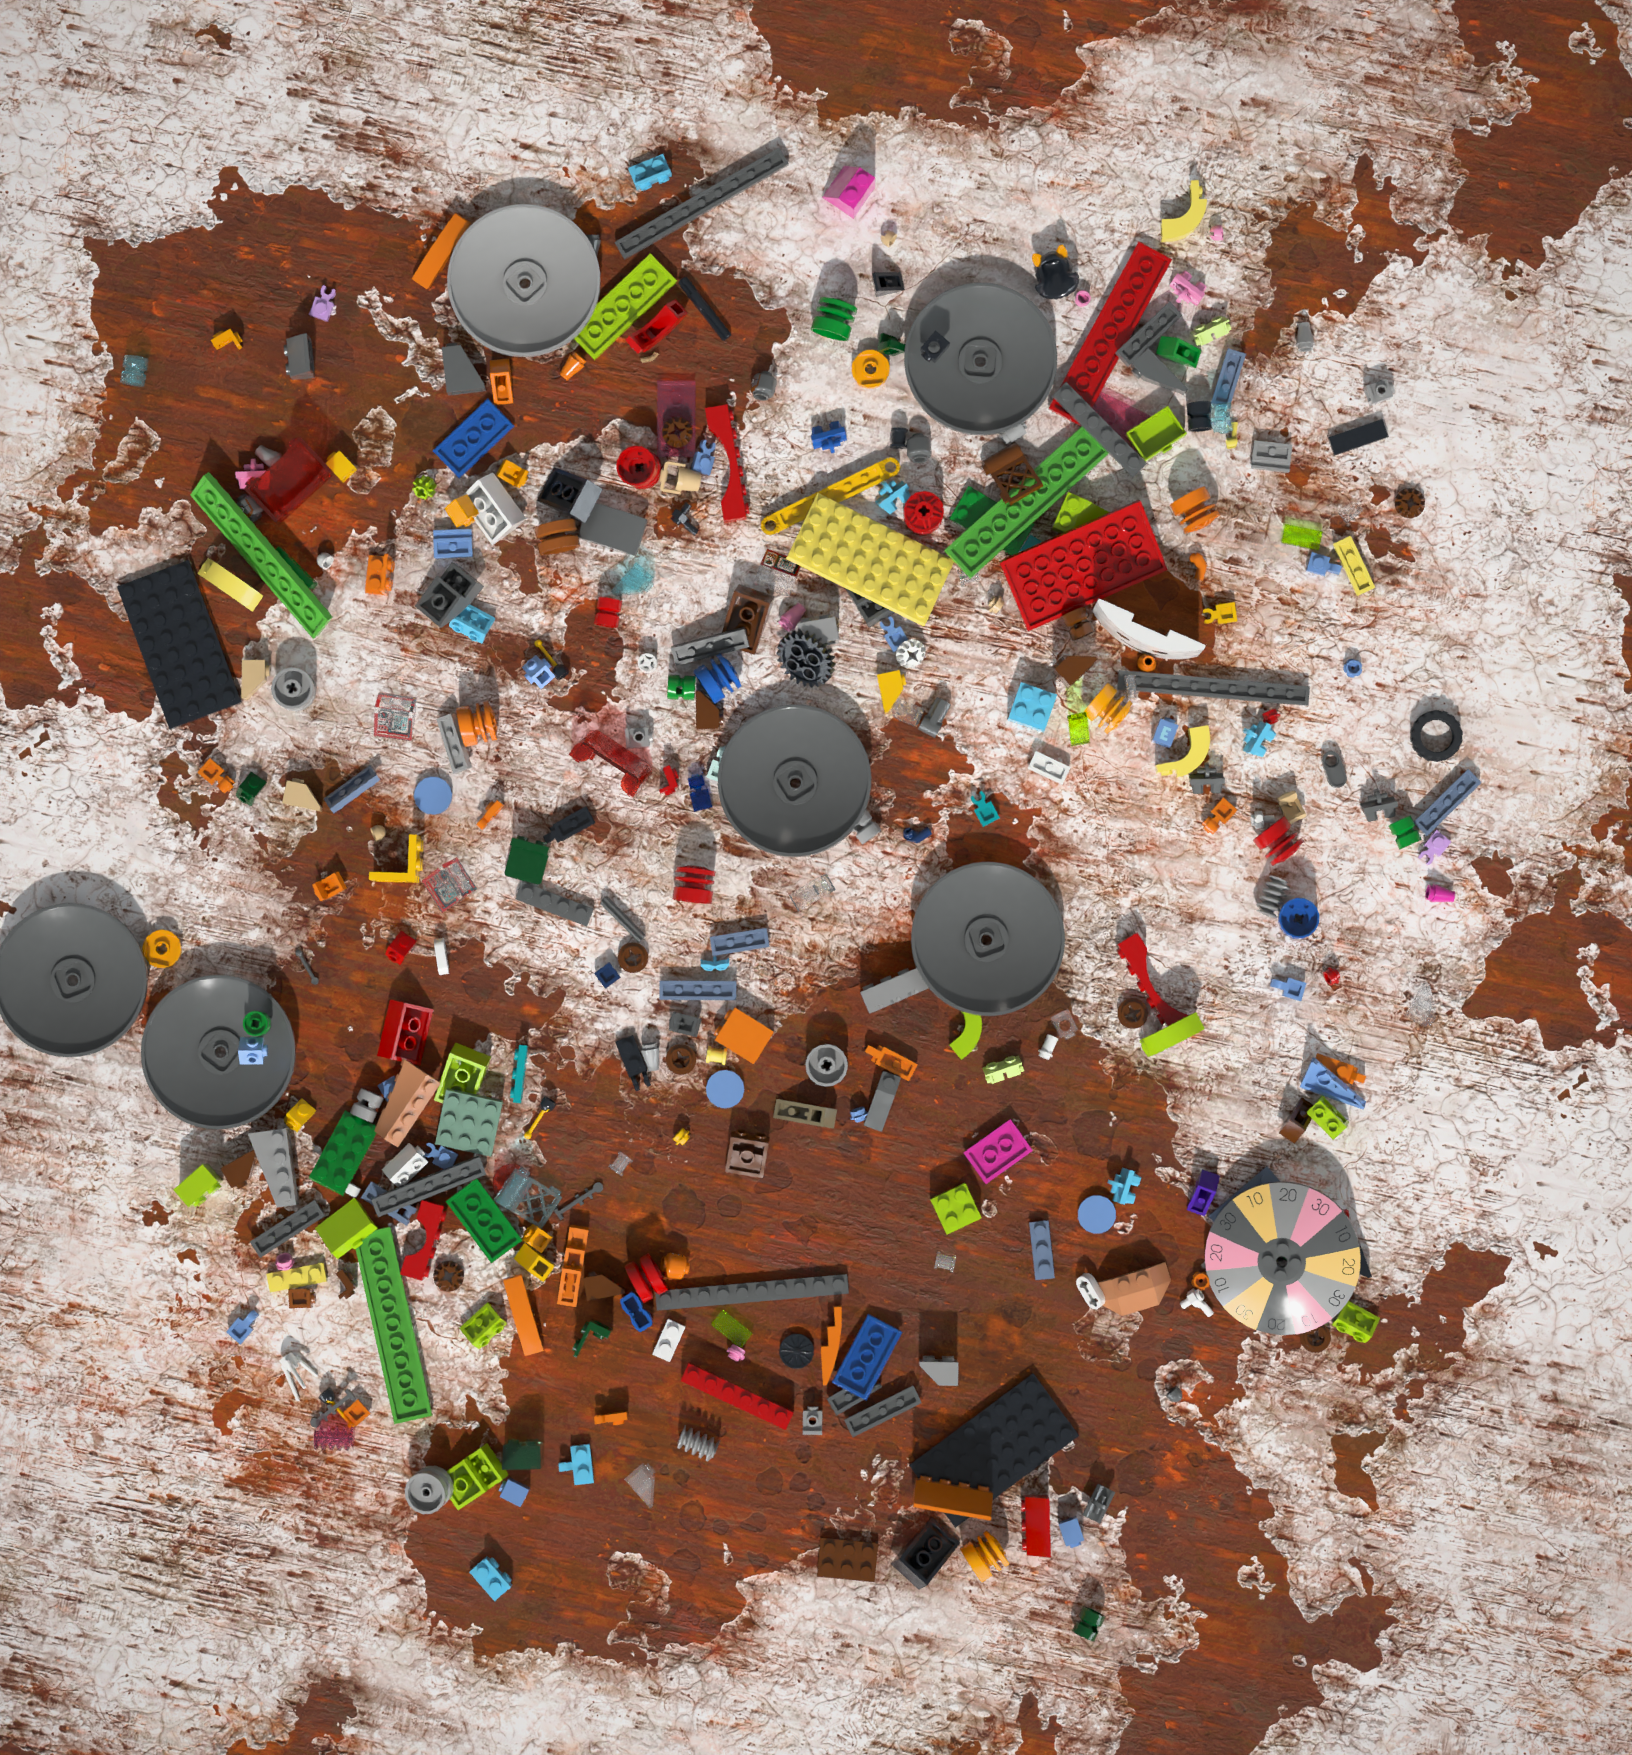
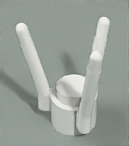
M291 1352L279 1360L282 1364L280 1367L286 1375L296 1401H300L289 1372L294 1374L303 1389L306 1388V1385L296 1371V1368L299 1367L298 1363L315 1377L318 1374L298 1354L294 1356Z

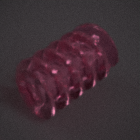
M320 1425L318 1431L314 1430L315 1450H318L320 1445L322 1450H326L327 1446H329L330 1450H334L335 1445L338 1451H341L343 1445L346 1451H349L351 1446L354 1449L355 1432L353 1426H351L349 1432H347L346 1426H343L341 1432H339L338 1426L335 1427L334 1431H331L330 1426L324 1431L322 1425Z

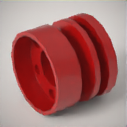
M642 446L626 448L620 453L616 463L618 476L623 482L637 489L644 490L652 488L659 482L660 471L663 469L659 457ZM640 466H643V469H645L643 472L639 469Z
M916 492L905 503L904 523L915 534L928 535L933 533L942 523L944 514L943 503L939 497L931 492ZM926 508V511L929 513H926V516H922V513L918 511Z
M1285 816L1252 840L1259 850L1266 847L1270 848L1265 857L1267 859L1272 854L1276 856L1270 861L1272 866L1288 859L1298 851L1304 842L1302 838L1295 843L1292 839L1298 835L1297 832L1290 835L1286 833L1292 825Z
M691 865L676 867V872L684 873V877L675 876V880L683 882V886L674 887L672 900L712 904L713 891L705 889V885L714 884L715 881L706 880V877H715L716 871H711L706 867Z

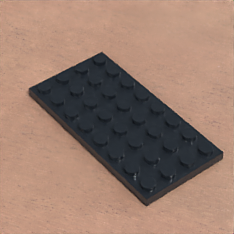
M189 560L117 586L170 730L242 703Z
M1032 1373L909 1464V1466L918 1478L921 1475L932 1477V1481L937 1482L940 1479L950 1480L951 1484L959 1485V1482L970 1484L971 1488L977 1489L978 1486L989 1487V1491L993 1492L994 1500L1079 1435ZM944 1513L955 1528L969 1518L967 1516Z

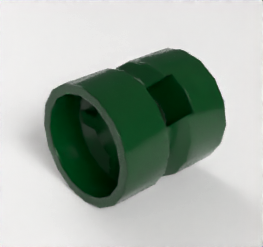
M1083 1606L1079 1614L1080 1620L1075 1622L1072 1632L1095 1642L1099 1633L1097 1628L1102 1626L1106 1616Z

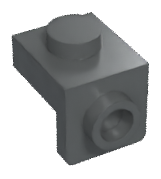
M673 1012L669 1020V1031L697 1037L702 1019Z

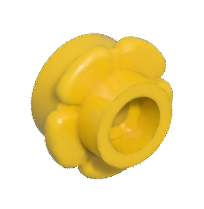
M681 1128L673 1137L676 1145L686 1143L690 1138L688 1130L686 1131L684 1128Z

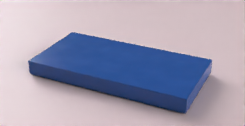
M487 398L433 452L460 479L515 426Z
M868 1314L832 1383L867 1401L903 1332Z

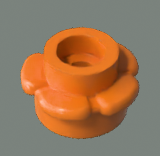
M1196 1272L1191 1280L1193 1287L1201 1291L1209 1287L1210 1283L1207 1273Z

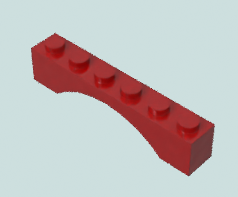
M727 404L705 408L708 430L721 442L730 463L729 484L721 500L724 523L746 520V514H750L748 503H744L743 496L747 495L745 484L740 482V477H743L742 465L738 466L737 458H740L739 447L734 446V439H737L736 429L731 428L730 421L734 420L733 411L728 409Z
M1135 933L1117 944V954L1121 960L1125 958L1128 963L1126 966L1131 976H1136L1138 980L1136 984L1141 992L1145 991L1148 998L1146 1001L1151 1009L1155 1007L1158 1012L1156 1017L1160 1024H1165L1167 1027L1188 1016V1014L1179 1012L1169 1006L1154 990L1147 972V947L1139 934Z
M691 1362L688 1363L681 1382L784 1430L787 1429L794 1410L750 1392Z

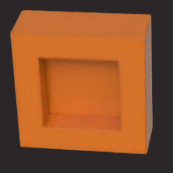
M357 1399L344 1411V1414L357 1426L371 1412Z

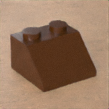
M1068 656L1065 659L1061 657L1054 664L1053 667L1055 669L1052 673L1069 689L1097 662L1098 658L1096 656Z

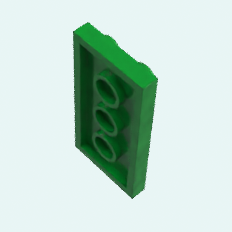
M968 486L949 520L967 530L997 502ZM1032 523L1003 551L1011 556L1018 553L1035 524Z
M345 1111L313 1168L309 1179L343 1196L377 1135L374 1131L376 1126Z
M478 1178L446 1201L491 1263L522 1241L520 1235Z

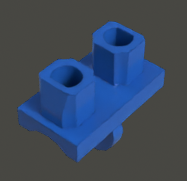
M839 421L831 422L829 424L830 430L823 432L822 426L813 427L811 440L814 449L821 447L822 450L830 449L831 454L835 453L834 447L841 446L840 442L847 441L845 428L840 425Z

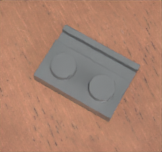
M1254 440L1251 469L1289 473L1292 444Z

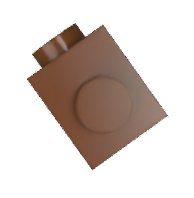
M312 1288L288 1289L289 1309L312 1308L313 1304H316V1292H312Z

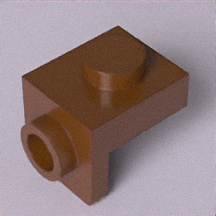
M344 1268L341 1269L336 1275L347 1290L338 1295L339 1299L343 1297L348 1299L355 1294L354 1289L357 1288V1285L353 1281L355 1277L351 1271H346Z

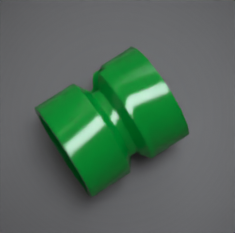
M669 674L667 699L678 700L682 697L683 700L694 701L696 676L685 675L681 678L680 675Z
M1411 815L1388 825L1392 835L1397 836L1395 841L1399 850L1422 840L1418 830L1413 829L1415 824Z
M252 1011L244 1017L243 1028L251 1036H263L271 1028V1019L264 1012Z

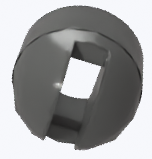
M1178 1386L1173 1387L1166 1394V1397L1171 1402H1179L1183 1396Z

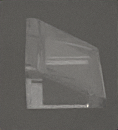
M1350 502L1338 514L1345 523H1348L1362 513L1363 508L1355 502Z

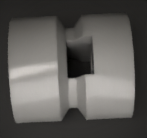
M867 809L858 825L852 831L857 833L856 837L862 845L882 831L876 822L871 821L872 816Z
M361 1088L357 1096L358 1102L353 1104L350 1113L373 1123L377 1114L375 1109L380 1108L384 1098Z

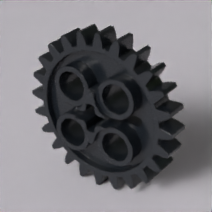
M800 629L797 633L795 630L787 633L780 640V644L777 646L779 650L776 653L780 657L777 661L783 663L780 668L786 669L784 674H790V680L796 678V683L799 684L801 681L804 687L808 683L811 688L814 685L819 687L832 677L835 671L833 667L836 665L832 660L835 656L830 655L832 649H826L827 643H821V637L817 640L815 633L810 636L808 631L803 634Z

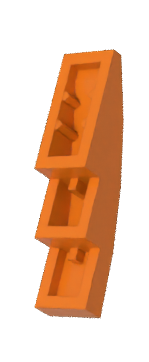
M455 213L421 262L412 280L424 288L430 289L438 273L443 270L452 255L457 242L472 223Z
M570 1225L557 1304L572 1307L577 1305L589 1233L588 1227Z
M522 1274L503 1279L525 1356L544 1351Z
M842 1305L834 1306L835 1325L827 1326L828 1345H821L823 1385L828 1384L839 1349L842 1328Z

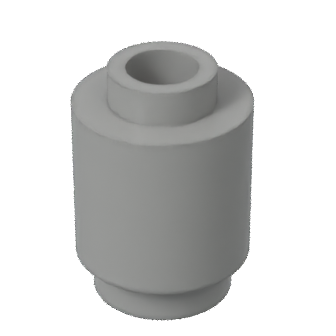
M1022 423L1011 430L998 434L1006 445L1012 444L1027 433L1025 430L1027 426L1025 423Z

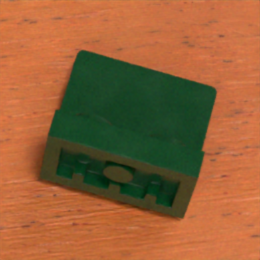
M594 1319L590 1322L586 1321L580 1332L584 1334L582 1339L578 1338L573 1346L572 1351L575 1352L573 1356L578 1357L590 1331H593L594 1336L603 1340L604 1337L608 1339L613 1328Z

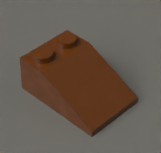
M739 584L734 590L722 633L745 627L750 646L739 650L755 655L775 597Z

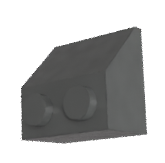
M305 333L286 339L287 345H284L285 356H288L289 362L286 364V374L290 375L292 380L315 378L312 340L308 334Z

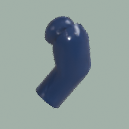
M928 827L919 832L911 828H905L903 831V837L913 843H920L932 835Z

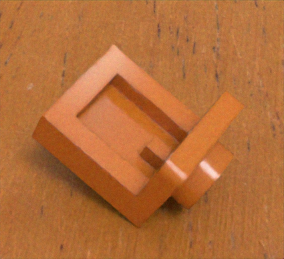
M339 871L312 884L315 895L320 901L329 899L347 889Z

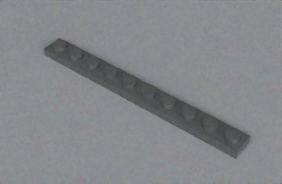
M777 148L617 240L615 245L625 260L789 166V163L781 149Z
M1119 670L1117 690L1308 706L1310 686Z
M847 1274L671 1289L661 1295L655 1292L657 1310L849 1294Z

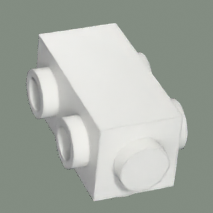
M408 1143L382 1171L397 1187L407 1184L428 1161L424 1158L425 1152L419 1146L415 1148Z

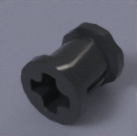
M900 427L891 428L893 433L890 448L907 449L905 440L908 429Z

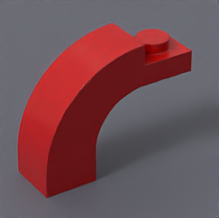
M675 299L666 304L644 327L630 334L626 341L637 354L642 351L645 353L668 335L684 319L688 312Z

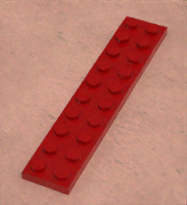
M1138 242L1060 388L1067 382L1093 408L1119 359L1115 353L1130 339L1172 261L1171 258ZM1053 399L1048 410L1082 427Z

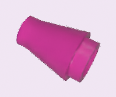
M1436 884L1428 885L1425 899L1431 903L1454 902L1455 891Z

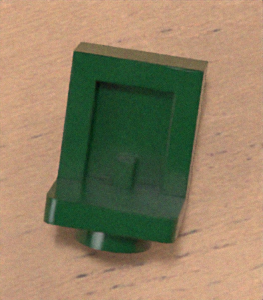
M250 772L238 787L236 797L242 803L252 806L255 798L263 790L267 782L253 772Z

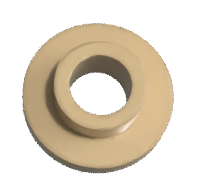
M993 596L987 604L989 606L988 611L997 613L1005 603L1002 600V596Z

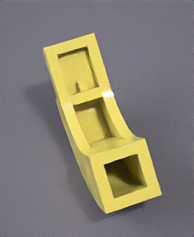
M1191 180L1189 184L1190 208L1188 212L1180 218L1161 220V242L1183 239L1199 226L1207 206V199H1199V197H1202V186H1199V180Z
M209 558L197 573L252 612L263 597L259 592Z
M1209 726L1189 728L1190 748L1187 755L1182 760L1156 765V774L1161 773V776L1172 775V771H1175L1176 778H1179L1194 771L1204 761L1210 746Z

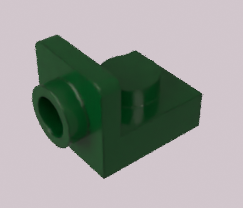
M881 333L879 334L877 351L895 356L905 352L906 344L900 343L894 336Z

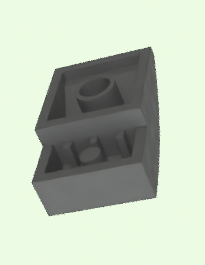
M595 503L586 523L582 522L578 537L583 541L597 544L604 548L636 556L648 520Z
M451 562L441 577H435L415 607L442 628L457 617L475 599L484 586L462 567Z
M845 588L868 628L895 613Z

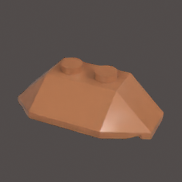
M1162 1262L1097 1283L1105 1296V1304L1103 1306L1124 1316L1159 1305L1171 1282L1166 1262Z

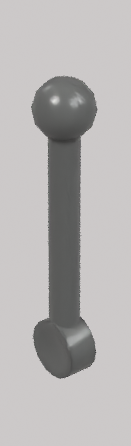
M297 949L295 955L301 959L311 977V983L317 985L319 979L312 973L302 955V950Z

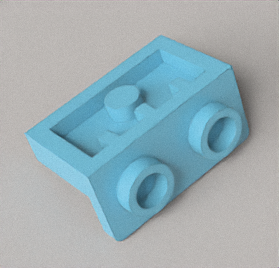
M663 154L628 168L636 190L641 189V191L651 188L654 183H665L672 176Z
M469 604L457 617L450 621L449 626L455 632L462 633L472 641L482 644L486 634L495 622V617Z
M486 1556L469 1573L489 1596L496 1601L512 1587V1579L506 1572L502 1573L498 1569L499 1564L493 1557L489 1558Z

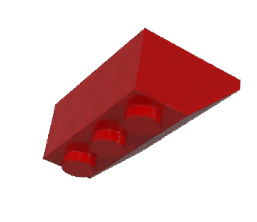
M390 1000L377 1056L402 1061L404 1058L412 1064L421 1065L433 1009Z
M1047 1494L1024 1495V1500H1021V1512H1025V1519H1021V1529L1025 1531V1539H1022V1551L1026 1550L1027 1556L1051 1557L1050 1499Z

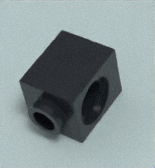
M935 330L921 347V356L928 362L936 363L949 348L950 342ZM936 344L939 347V351L933 353L929 350V346Z

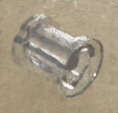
M957 570L961 587L966 583L980 582L978 573L970 579L963 571Z
M619 1151L618 1157L608 1167L620 1176H623V1171L633 1160Z
M937 1252L934 1268L948 1269L953 1273L956 1256L953 1255L951 1257Z

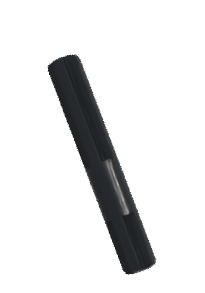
M687 277L682 278L678 282L679 286L722 341L727 340L731 336L729 330Z

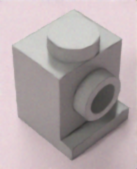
M1387 379L1366 385L1363 388L1369 406L1390 400L1393 397L1392 393H1395L1392 382L1388 383ZM1378 388H1383L1384 393L1380 394Z
M648 727L625 729L626 748H650V743H653L652 731H649ZM637 734L643 736L641 741L635 739Z
M807 1406V1410H803V1435H822V1410H819L818 1406ZM811 1417L816 1419L815 1424L809 1423Z

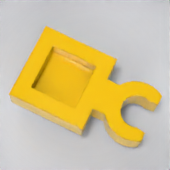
M1235 602L1215 605L1216 611L1209 608L1202 611V613H1209L1211 615L1210 619L1204 620L1205 624H1209L1217 619L1218 624L1237 622Z

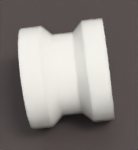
M645 653L639 657L638 666L644 673H653L657 668V660L654 655Z

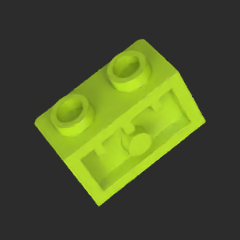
M1323 1095L1307 1111V1114L1331 1139H1335L1349 1124V1121Z
M1348 1301L1332 1325L1338 1331L1353 1336L1356 1341L1366 1343L1372 1337L1380 1318Z
M487 1302L459 1329L472 1345L480 1349L486 1346L493 1336L499 1334L504 1329V1326L507 1325V1322Z

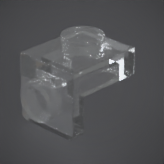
M898 698L897 702L893 704L891 715L901 722L917 727L924 709L908 703L902 698Z

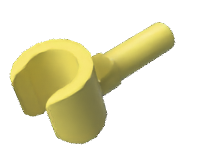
M1233 422L1232 437L1226 438L1227 449L1236 448L1238 422Z

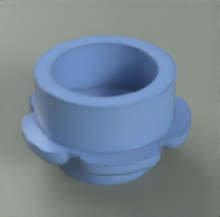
M1349 659L1344 665L1343 670L1347 673L1348 677L1354 678L1362 673V664L1358 660Z
M865 1107L855 1108L850 1111V1119L855 1120V1122L864 1121L868 1112L865 1110Z

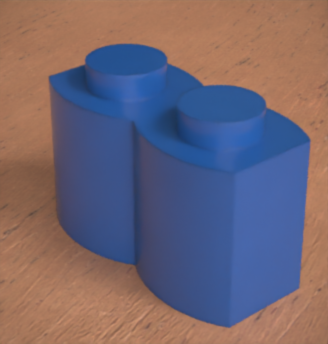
M632 1291L620 1299L623 1310L630 1315L631 1322L636 1330L642 1332L653 1325L651 1314L647 1309L643 1308L642 1300L636 1292Z

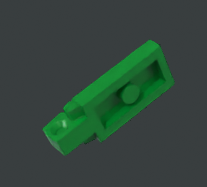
M280 546L275 549L309 589H314L318 583Z

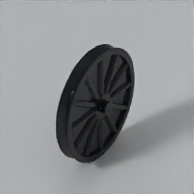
M802 1334L789 1335L780 1345V1358L790 1368H803L813 1358V1344L809 1338Z

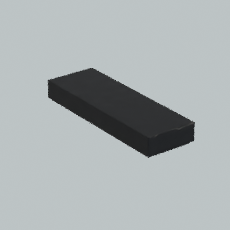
M1383 419L1328 437V441L1333 455L1336 456L1386 439L1389 436Z

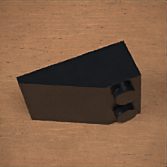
M554 467L536 501L586 523L603 489L588 479Z
M931 1517L891 1562V1565L920 1590L930 1583L959 1546L960 1542Z

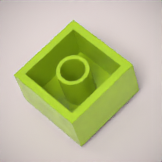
M209 1163L198 1167L173 1190L188 1207H199L207 1200L205 1197L207 1194H214L222 1187L220 1183L223 1179Z
M965 1183L930 1199L946 1234H950L981 1219V1215Z

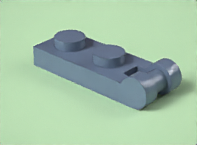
M371 1181L361 1198L373 1205L371 1198L385 1193L387 1190ZM412 1205L405 1206L403 1208L406 1211L403 1215L398 1213L400 1209L388 1213L391 1217L408 1226L409 1219L412 1214L416 1213L417 1208Z

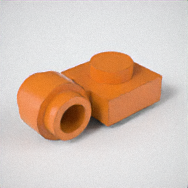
M211 758L197 772L212 786L218 781L219 784L216 787L223 793L230 792L234 787L233 784L235 782L227 775L221 777L225 771Z
M1223 797L1210 811L1215 817L1211 818L1208 816L1201 824L1204 826L1203 829L1213 835L1220 827L1218 821L1226 824L1236 813L1237 809Z

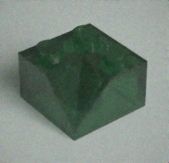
M509 1439L508 1443L503 1444L502 1470L541 1469L543 1467V1442H539L538 1439H527V1441L519 1443V1439Z

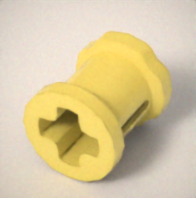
M708 1046L706 1062H721L722 1065H725L727 1048L716 1049Z

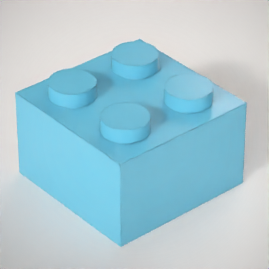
M1021 682L1008 721L1044 733L1057 694Z

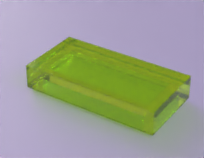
M1285 524L1281 543L1319 551L1323 531Z
M1086 712L1067 715L1071 747L1090 743Z
M724 1309L711 1323L714 1328L740 1348L743 1347L753 1334Z

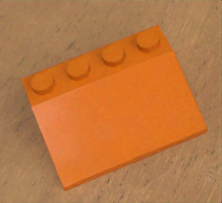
M922 1475L920 1478H916L912 1498L913 1507L991 1521L993 1492L989 1491V1487L978 1486V1489L971 1488L970 1484L959 1482V1485L951 1484L950 1480L940 1479L937 1482L932 1481V1477Z

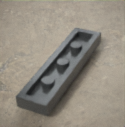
M1168 302L1115 354L1129 367L1182 314L1171 302Z
M745 627L673 645L671 646V651L675 664L678 666L716 656L719 653L724 654L750 646Z
M525 882L521 883L515 898L518 901L586 927L594 911L593 908Z
M313 1200L250 1241V1243L261 1258L326 1215L317 1201Z
M912 1385L844 1419L852 1437H855L922 1402Z

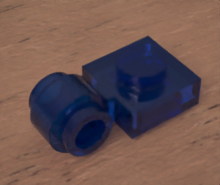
M691 775L688 778L690 789L694 788L696 792L689 793L694 812L713 808L709 790H701L702 786H705L703 775Z

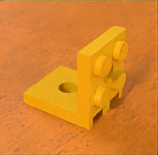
M409 834L408 873L369 872V880L376 882L419 883V872L423 871V859L420 858V852L424 850V840L418 835Z

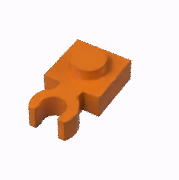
M498 800L495 803L491 801L485 808L487 812L476 825L484 830L504 805Z
M627 1411L594 1416L595 1424L613 1422V1425L624 1424V1420H628Z

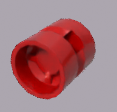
M598 597L596 608L600 611L595 615L594 624L618 628L620 619L617 613L621 612L623 601Z

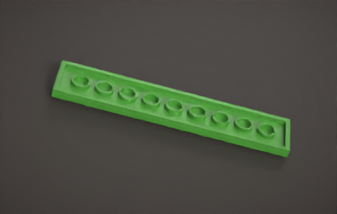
M1081 427L1034 469L1043 483V487L1012 505L1009 502L1005 504L1001 499L949 545L944 552L971 579L1108 456L1109 453ZM1026 478L1024 486L1031 487L1037 482L1035 479ZM1013 488L1008 493L1009 496L1012 498L1017 495L1019 489Z
M209 472L205 474L190 494L191 497L313 639L319 636L333 616L321 604L316 595L309 590L304 581L297 576L291 566L280 556L279 552L268 542L267 538L256 528L255 524L244 514L242 509L233 501L218 481Z
M391 1227L378 1229L362 1240L363 1244L356 1248L393 1421L394 1424L429 1417L433 1414L403 1278L400 1275L401 1269Z

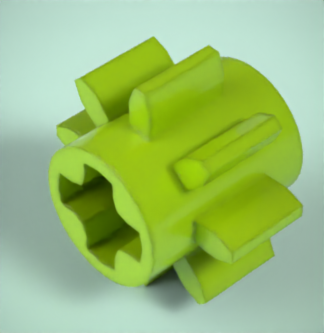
M422 475L421 478L417 477L413 482L414 487L412 490H414L415 495L419 498L426 500L428 496L433 497L436 493L434 489L437 485L429 476Z

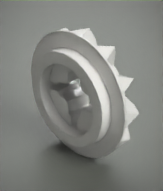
M909 639L898 647L896 659L901 666L907 669L915 668L918 664H922V660L926 658V649L920 641ZM907 650L912 653L914 652L915 658L909 657Z

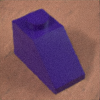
M1202 1169L1187 1206L1188 1211L1205 1217L1216 1194L1220 1179L1219 1175Z

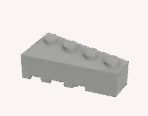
M906 968L897 972L899 976L895 978L888 976L880 980L881 984L874 986L872 983L863 987V991L860 994L869 1014L928 989L917 968L911 971Z
M289 1128L248 1133L277 1208L298 1205L299 1199Z

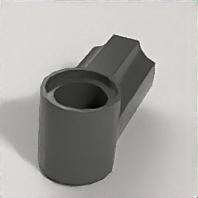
M937 697L929 713L922 720L918 730L935 738L951 704Z

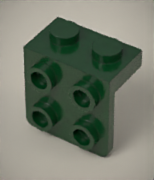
M517 835V839H511V850L504 872L505 876L539 885L543 880L551 848L546 847L547 843L536 840L535 843L528 842L529 838Z

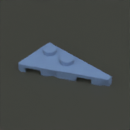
M1312 1058L1301 1081L1300 1088L1364 1110L1366 1101L1316 1058Z

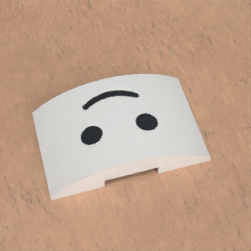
M1098 599L1092 610L1097 620L1113 637L1124 645L1143 654L1164 659H1188L1197 657L1206 646L1172 630H1169L1166 636L1134 623L1132 622L1133 613L1101 599Z

